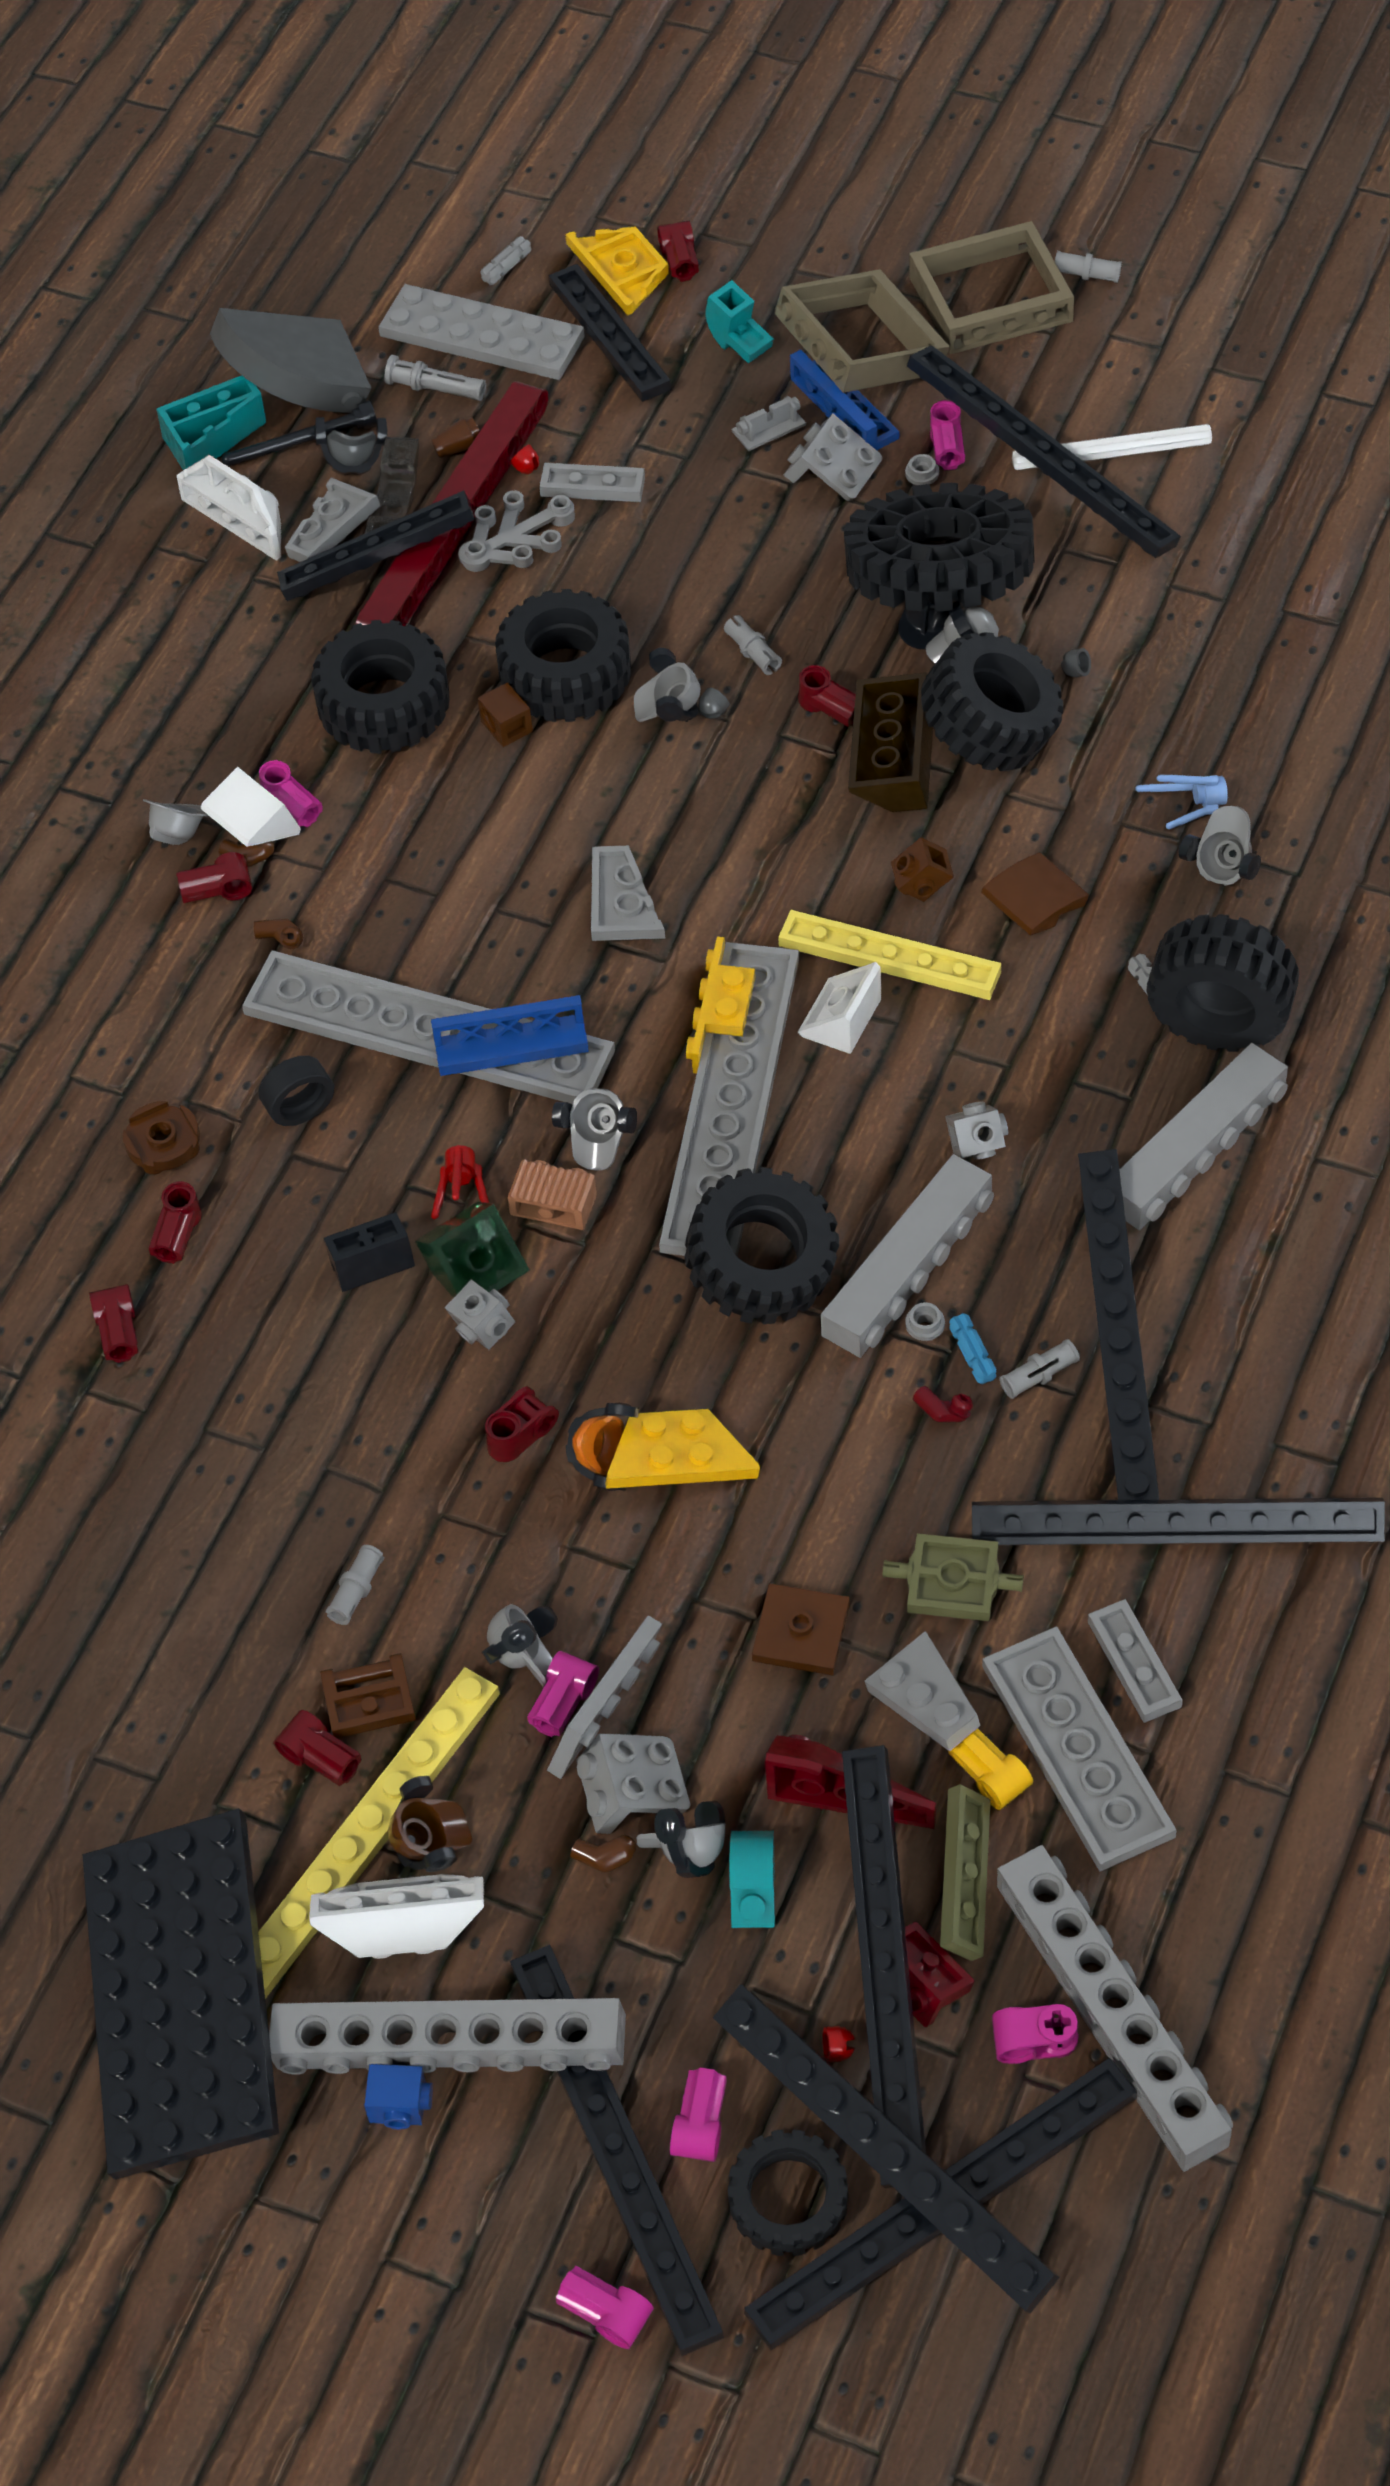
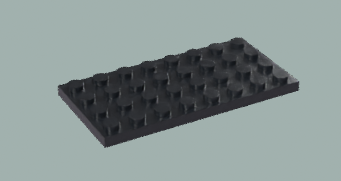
M238 1808L82 1854L108 2175L117 2180L279 2134L246 1814Z

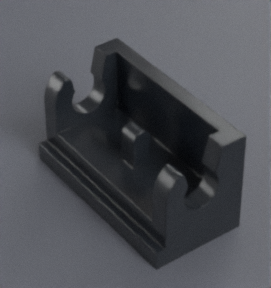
M396 1212L323 1238L333 1272L336 1271L342 1292L415 1266L408 1235Z

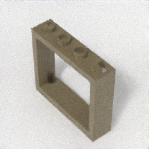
M1032 221L909 253V278L937 332L950 346L949 354L1073 322L1074 296ZM1024 252L1029 253L1050 294L954 319L933 276ZM961 334V338L956 339V336Z
M880 269L783 286L781 288L775 315L843 393L920 378L919 375L907 367L909 357L931 345L947 356L950 346ZM867 304L907 350L852 360L813 314Z

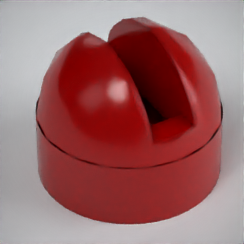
M528 444L511 459L510 463L517 471L528 475L538 468L540 461L537 452Z
M840 2026L823 2028L822 2048L824 2059L828 2063L845 2061L854 2053L855 2047H849L846 2044V2041L855 2040L854 2035L849 2029Z

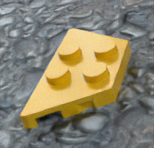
M625 227L617 230H595L596 236L576 238V232L566 233V244L627 316L632 314L669 274L668 263L637 227Z
M709 1409L639 1413L638 1418H628L608 1470L605 1485L606 1489L758 1479L760 1467L759 1463Z

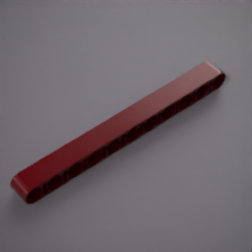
M513 382L432 504L464 490L470 500L475 518V510L486 504L510 467L511 459L522 449L544 415L548 404V391L521 382ZM475 519L467 522L461 528L451 529L436 536L429 542L417 544L399 554L359 613L355 625L362 623V626L368 625L373 620H381L382 623H390V620L400 621L402 626H406Z

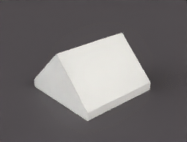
M239 767L201 805V809L246 847L299 835L301 830L286 806Z
M874 962L828 978L798 1033L803 1038L851 1054L881 1001V967Z

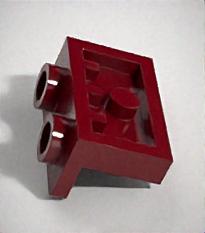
M915 1921L905 1927L913 2016L924 2027H928L934 2023L941 2008L969 1993L975 1980Z

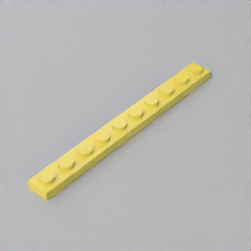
M463 1668L260 1929L258 1935L265 1999L318 1931L310 1925L309 1920L311 1895L320 1892L327 1894L333 1889L352 1885L357 1881L389 1839V1823L402 1799L400 1787L406 1781L418 1776H429L431 1782L434 1781L500 1695L497 1685L468 1668Z

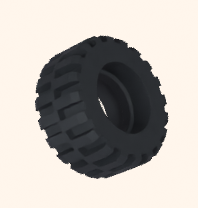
M562 589V592L552 593V590L542 592L540 597L535 598L533 595L525 599L522 606L517 604L508 613L509 617H505L502 620L495 639L500 682L502 685L508 682L529 706L531 716L538 718L540 715L544 716L546 721L556 722V719H565V722H572L577 717L584 716L585 719L595 715V711L599 709L604 711L610 707L612 699L616 701L624 692V687L629 683L631 677V657L626 622L615 607H609V602L599 596L595 599L592 598V594L589 592L580 591V593H573L572 589ZM569 648L587 652L581 658L569 662H549L540 659L543 655L558 649Z
M373 620L368 625L362 626V623L353 625L350 631L345 632L342 630L336 634L333 642L328 641L321 649V654H318L314 661L312 685L319 719L322 721V725L328 734L334 735V739L345 746L349 743L350 748L363 752V749H369L371 753L381 754L382 750H391V753L401 751V747L406 745L413 747L419 744L421 737H429L436 730L435 725L439 726L446 716L445 712L449 708L450 698L443 653L425 632L421 634L420 629L410 624L405 627L402 626L400 621L390 620V623H382L381 620ZM392 679L404 682L399 688L382 694H367L357 691L362 686L377 680Z
M989 632L972 633L954 640L927 674L921 688V703L923 711L927 712L925 718L929 727L935 729V736L940 742L944 741L949 746L948 750L954 755L960 754L965 758V762L971 765L980 764L982 769L995 770L998 768L999 771H1009L1026 766L1036 757L1055 733L1062 721L1063 700L1061 699L1062 694L1059 684L1054 683L1055 676L1050 669H1046L1042 665L1043 661L1037 655L1033 656L1030 654L1026 646L1021 643L1015 644L1011 642V638L1003 635L995 637L994 633Z
M1208 914L1198 915L1193 921L1190 918L1181 921L1164 934L1155 955L1146 992L1152 1011L1155 1012L1157 1019L1162 1025L1167 1024L1170 1032L1176 1036L1182 1035L1186 1037L1187 1042L1197 1045V1043L1206 1045V1049L1217 1051L1218 1048L1227 1049V1052H1237L1240 1048H1247L1251 1043L1258 1047L1260 1044L1264 1046L1285 1029L1299 983V968L1290 949H1285L1284 941L1277 935L1274 937L1270 935L1269 929L1259 924L1257 927L1250 924V920L1239 917V920L1231 919L1229 915L1218 914L1216 917H1209Z
M760 1167L758 1173H752L750 1168L738 1170L735 1179L731 1175H726L717 1181L716 1187H709L703 1194L700 1204L696 1206L685 1241V1247L687 1248L684 1256L685 1264L688 1269H692L689 1278L694 1287L699 1288L702 1286L704 1289L701 1297L709 1305L714 1301L721 1306L719 1312L729 1317L731 1312L741 1315L740 1321L751 1324L753 1318H761L762 1324H774L777 1316L780 1315L782 1320L787 1321L796 1317L799 1309L806 1311L811 1307L816 1297L822 1294L828 1282L839 1248V1234L835 1232L837 1221L833 1213H826L829 1204L820 1194L815 1197L812 1194L814 1187L805 1180L801 1184L792 1180L794 1174L783 1171L782 1175L772 1174V1168ZM747 1222L769 1224L783 1232L791 1241L796 1252V1261L776 1270H763L752 1267L735 1255L729 1246L726 1234L733 1227Z

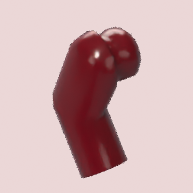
M923 1386L913 1395V1401L936 1422H963L971 1415L970 1410L973 1407V1402L965 1394L954 1395L952 1401H942L927 1386Z

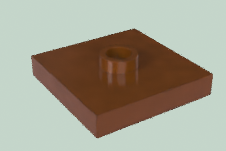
M769 1583L752 1651V1661L834 1675L850 1606V1597Z

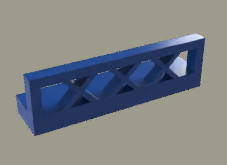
M802 350L790 355L791 380L828 418L833 413L876 450L899 439V431L858 390L843 393L830 377L822 371L823 369L815 360L812 361ZM877 429H881L885 432L884 434L877 437Z
M580 995L431 1019L440 1076L589 1052ZM574 1010L575 1015L564 1017L555 1016L559 1012ZM522 1018H535L532 1022H518ZM484 1024H497L495 1028H481ZM460 1030L457 1034L441 1036V1031Z

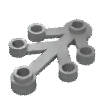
M509 491L503 496L505 512L499 533L488 540L489 529L496 523L495 510L488 505L478 507L475 510L477 525L472 541L466 542L460 547V562L467 570L472 572L485 570L490 565V562L512 564L519 568L529 567L533 563L532 549H542L545 552L554 553L561 549L562 542L561 535L556 530H546L541 536L528 534L548 523L559 527L571 524L575 519L573 502L567 496L557 495L551 499L547 509L516 525L519 512L524 509L523 494L519 491ZM505 546L515 547L512 551L499 550Z

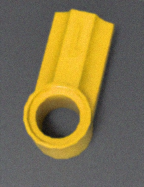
M978 1728L951 1751H948V1754L976 1781L981 1795L989 1798L990 1805L997 1810L1003 1809L1033 1784V1778L1022 1761L1012 1754L1006 1756Z

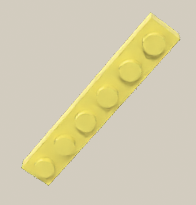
M790 910L778 937L780 947L799 950V952L858 967L876 962L881 967V973L987 1000L991 999L1001 974V963L794 910Z

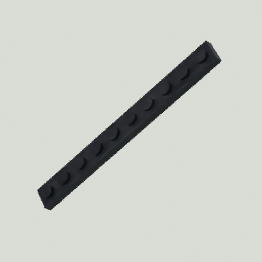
M931 345L910 355L907 367L919 375L922 380L928 382L941 392L945 398L963 409L970 417L976 419L996 437L1016 450L1019 455L1025 457L1045 475L1051 477L1070 494L1090 507L1094 513L1103 517L1117 528L1120 533L1125 534L1139 545L1146 553L1157 558L1177 547L1181 537L1178 533Z
M1117 1149L1079 1153L1118 1500H1160Z
M1383 1498L972 1502V1539L999 1542V1545L1384 1542L1385 1501Z
M884 1745L842 1751L873 2102L884 2115L926 2153L888 1749ZM880 2175L881 2186H883L884 2188H893V2186L890 2185Z
M551 1945L510 1961L511 1969L525 1999H574ZM583 2030L575 2031L569 2036L567 2041L572 2043L578 2042L585 2037L587 2032ZM567 2066L565 2070L557 2071L681 2356L723 2339V2330L607 2071L590 2070L584 2066Z
M740 1984L713 2018L1020 2307L1031 2313L1060 2277L750 1989Z
M1109 2057L945 2171L983 2205L1134 2101L1137 2097V2091ZM904 2198L744 2308L745 2316L771 2351L942 2232Z

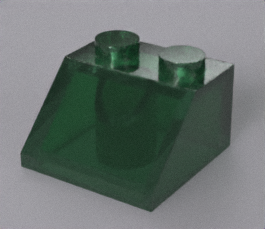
M476 1202L415 1240L432 1274L453 1298L470 1280H473L487 1292H490L492 1289L498 1291L530 1271L499 1212L492 1203Z

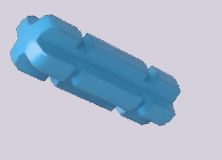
M962 1313L952 1317L949 1322V1328L954 1338L959 1340L957 1344L968 1366L973 1368L972 1373L979 1384L993 1381L996 1378L997 1369L993 1361L987 1357L989 1354L977 1330L972 1328L974 1325L969 1315Z

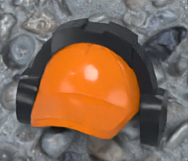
M606 1403L605 1408L590 1410L581 1417H576L568 1430L567 1459L579 1473L593 1480V1486L608 1491H626V1487L606 1489L605 1482L625 1429L623 1421L617 1416L638 1418L639 1408L632 1407L626 1403Z

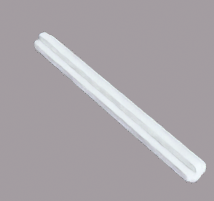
M1203 424L1063 443L1062 445L1082 461H1091L1209 445L1212 442V431L1210 425ZM1016 450L1013 451L1012 463L1015 470L1038 468L1025 457L1019 455Z

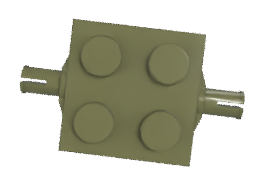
M917 1533L915 1551L910 1557L909 1563L884 1560L882 1574L883 1578L907 1579L909 1589L907 1613L990 1621L992 1600L997 1594L998 1589L1022 1592L1024 1575L999 1573L997 1563L999 1542Z

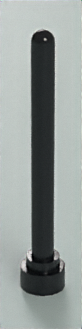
M370 400L357 404V408L352 409L351 414L326 421V436L334 430L339 432L355 426L357 429L364 427L365 430L376 427L377 418ZM314 426L226 453L222 456V463L230 467L314 440Z

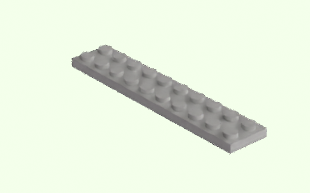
M730 942L725 944L721 965L754 968V987L743 1037L706 1032L660 1238V1253L685 1256L687 1250L685 1247L686 1235L694 1211L709 1187H716L717 1181L726 1175H731L735 1179L738 1170L750 1168L752 1173H755L799 963V950ZM744 1223L733 1227L726 1234L729 1246L737 1257Z
M273 950L269 954L242 1005L244 1015L438 1068L431 1019L491 1010ZM522 1018L518 1022L527 1023L533 1020ZM484 1024L481 1028H495L497 1024ZM460 1030L441 1031V1036L457 1034ZM586 1035L589 1052L460 1074L573 1104L574 1099L580 1092L589 1088L598 1089L615 1053V1045L612 1041Z

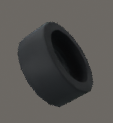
M308 1055L284 1060L269 1071L259 1086L260 1101L273 1121L282 1126H296L311 1120L329 1105L334 1095L333 1081L319 1060ZM309 1083L302 1091H300L296 1095L284 1099L291 1091H293L297 1087Z

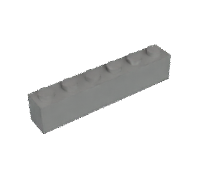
M1251 1043L1119 1170L1126 1222L1140 1231L1150 1220L1152 1222L1156 1221L1164 1212L1166 1205L1175 1196L1177 1198L1182 1196L1188 1189L1191 1180L1199 1172L1201 1174L1207 1172L1212 1166L1215 1157L1223 1149L1229 1150L1236 1143L1239 1134L1248 1125L1250 1127L1254 1126L1270 1103H1277L1281 1100L1288 1088V1084H1286L1288 1066Z
M953 1154L821 1313V1336L859 1358L863 1356L869 1347H876L882 1339L885 1327L892 1319L897 1320L902 1315L907 1300L914 1292L919 1293L928 1281L929 1273L936 1265L941 1266L946 1261L951 1246L957 1239L962 1240L968 1234L972 1221L979 1212L984 1213L990 1207L994 1198L992 1175Z

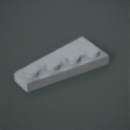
M649 1615L646 1617L567 1726L547 1769L548 1772L562 1779L583 1746L588 1747L601 1727L599 1723L602 1718L609 1719L619 1704L621 1697L618 1695L621 1690L629 1691L639 1676L641 1670L637 1668L641 1661L648 1664L658 1650L661 1643L655 1638L662 1623Z

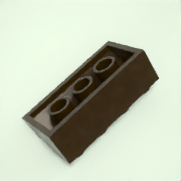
M926 672L857 680L848 789L851 794L890 812L928 809L933 727H929L925 718L927 712L923 711L921 703V688L927 676Z

